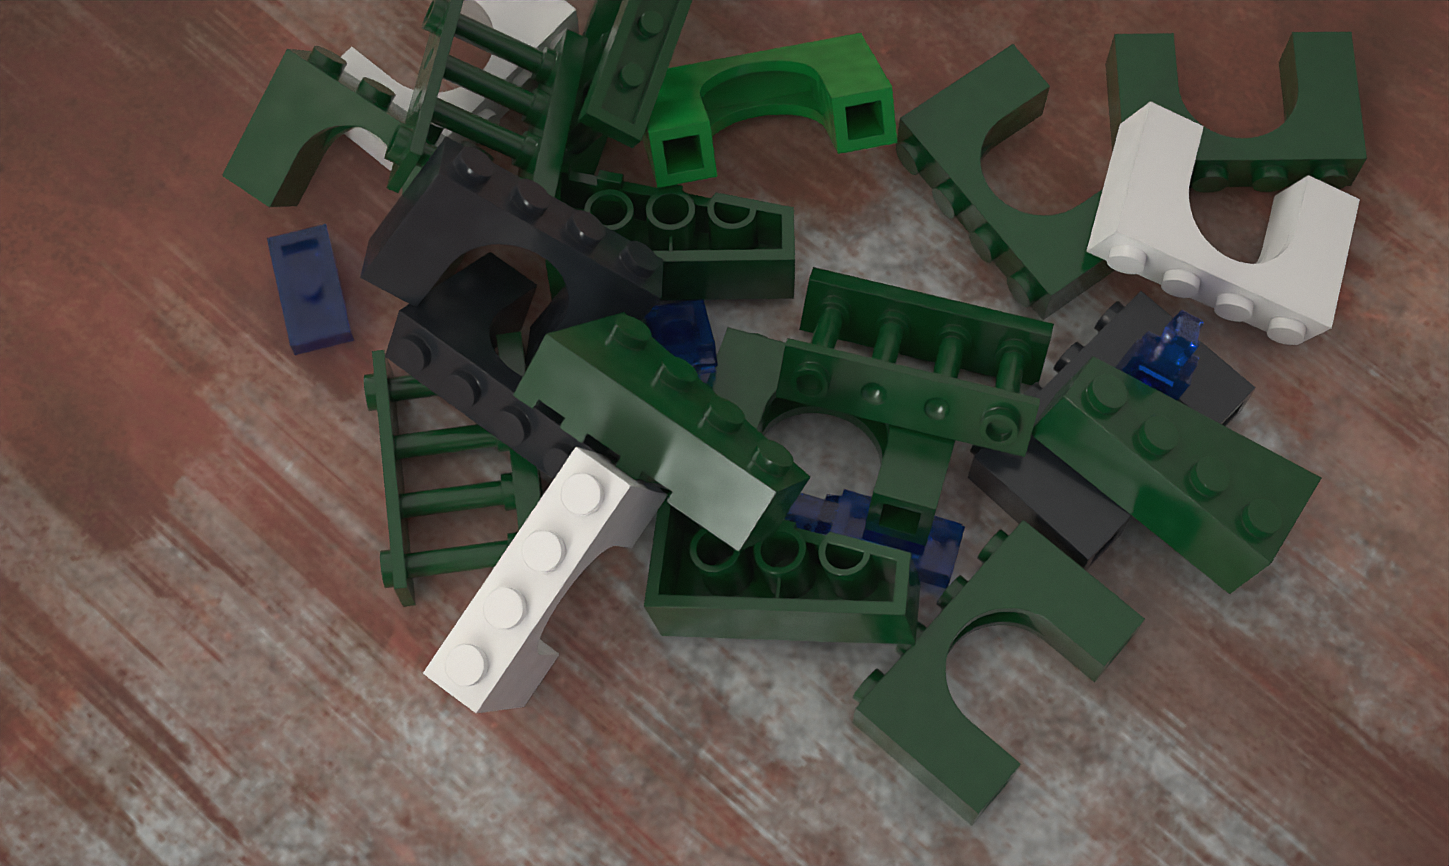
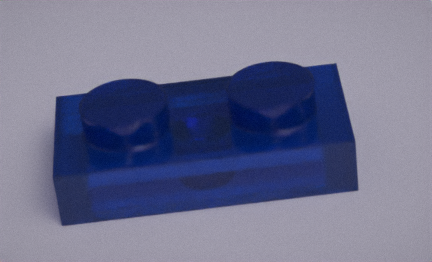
M323 224L267 238L289 343L294 355L355 341L331 235L327 225Z

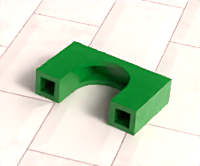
M862 33L668 68L642 138L657 188L718 177L712 137L729 125L759 116L797 115L813 119L824 126L838 154L898 143L892 85Z

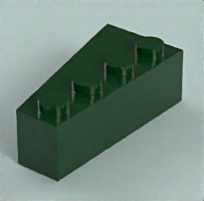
M562 162L555 198L576 210L591 213L605 227L630 241H638L645 244L656 256L662 258L664 262L662 296L660 300L794 299V207L718 192L712 198L688 194L683 191L682 185L677 184L661 188L626 182L624 181V174L599 170L598 176L571 171V164ZM545 260L551 300H553L566 283L559 271L548 260Z
M624 312L546 334L513 394L514 397L532 409L542 401L565 417L560 428L579 442H584L588 435H591L620 455L616 467L634 480L641 479L649 483H660L670 490L667 497L669 504L738 552L775 534L811 478L794 462L793 456L784 446L775 441L768 440L745 419L744 412L735 403L718 396L698 378L697 371L691 364L679 357L673 356L651 337V331L643 322L626 315Z
M1094 356L1055 394L1035 422L1031 433L1032 436L1228 594H1231L1272 563L1322 477Z
M660 488L663 492L669 494V489ZM666 497L657 510L644 608L661 636L916 645L921 584L910 552L829 532L827 535L798 528L796 522L788 520L782 521L773 536L738 552L669 504Z

